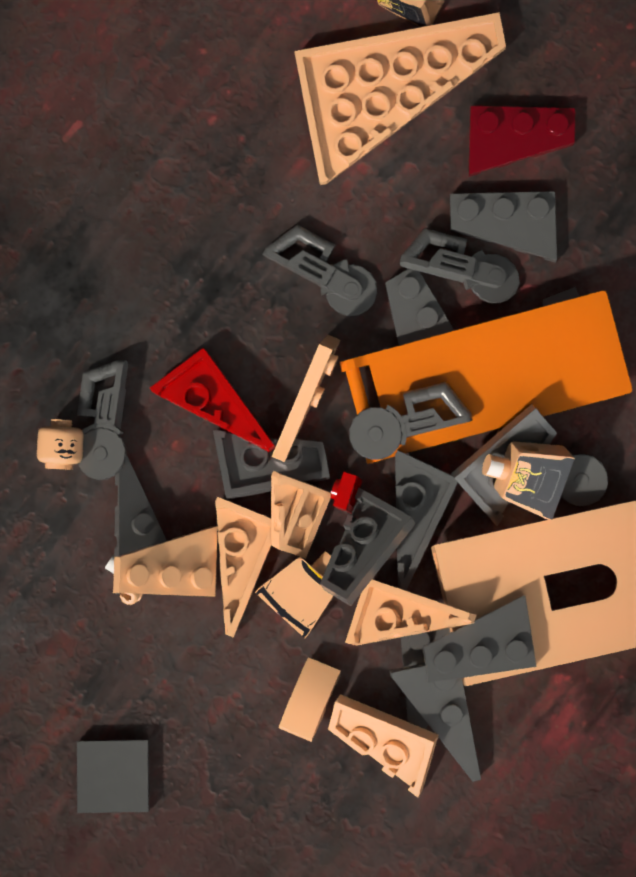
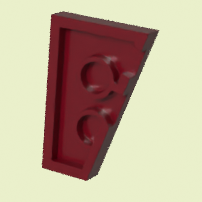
M471 106L468 177L496 167L501 168L511 165L513 162L526 158H534L573 146L575 143V108Z

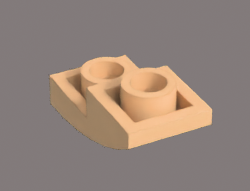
M308 657L287 704L279 729L312 742L341 671Z

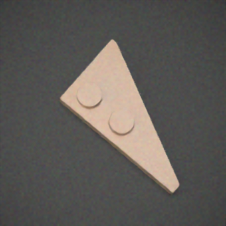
M327 335L319 344L272 457L283 462L286 461L310 407L317 408L325 388L320 387L325 374L331 375L339 357L334 355L340 343L339 339Z
M217 497L215 503L225 633L228 636L234 637L272 546L271 518Z
M372 579L360 595L345 642L357 646L473 624L476 614Z

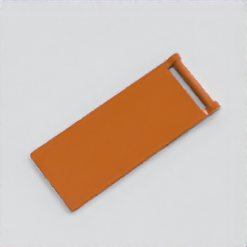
M599 291L339 362L342 372H346L357 415L361 411L370 408L359 367L367 365L370 366L380 407L386 409L387 405L397 410L401 416L406 415L408 412L403 392L442 382H447L457 397L461 399V402L469 409L473 421L407 437L405 445L400 444L396 451L399 450L405 454L506 427L531 404L542 416H547L632 392L630 378L606 291ZM441 398L413 404L415 412L434 408L443 421L456 418L455 414ZM396 451L384 459L395 457ZM365 458L367 464L384 460V459L371 460V459Z

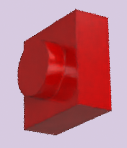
M343 472L342 478L336 479L332 488L331 499H334L333 506L339 510L352 513L356 503L355 495L358 488L361 487L363 480L356 475Z

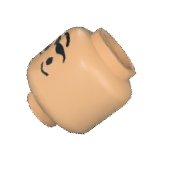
M51 419V426H43L38 431V460L45 463V468L73 470V464H78L82 461L83 431L72 427V420Z

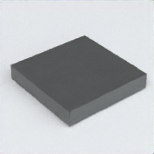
M149 740L77 741V813L150 811Z

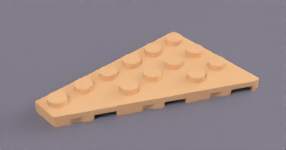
M500 13L295 51L320 185L328 184L503 52L506 48Z

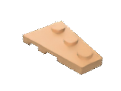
M210 526L201 529V531L182 535L160 544L150 545L114 557L113 593L215 597L218 526Z
M340 694L335 701L328 730L361 755L369 754L384 766L382 771L392 778L394 775L398 776L410 785L408 790L419 797L426 781L438 734Z

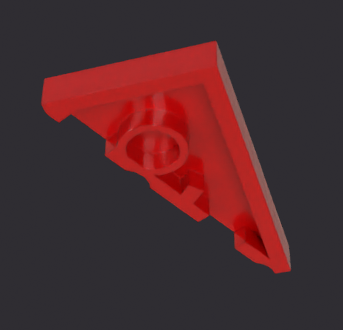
M204 348L150 387L154 394L268 452H271L276 447Z

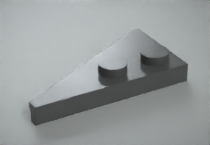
M425 663L389 670L390 676L434 733L438 734V738L472 782L481 780L462 678L428 683Z

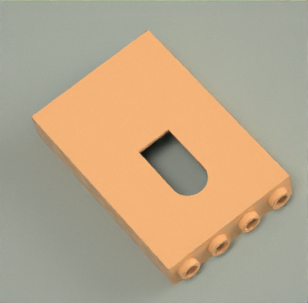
M636 501L437 544L431 547L443 603L476 614L475 620L523 595L526 596L536 667L462 678L463 686L636 648ZM596 564L606 565L615 573L617 586L610 597L552 611L544 576ZM463 626L449 628L450 633Z

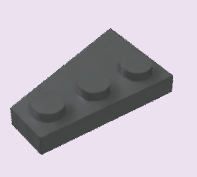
M213 430L227 500L270 492L273 471L308 484L330 479L323 442L295 439L286 461L283 462L272 457L275 449L268 452L234 434ZM270 438L276 446L279 439Z
M523 595L480 617L473 624L460 627L423 646L428 683L536 667L526 596Z

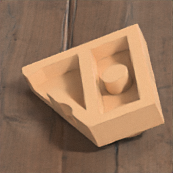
M273 471L271 475V545L279 550L306 559L330 501L331 492Z

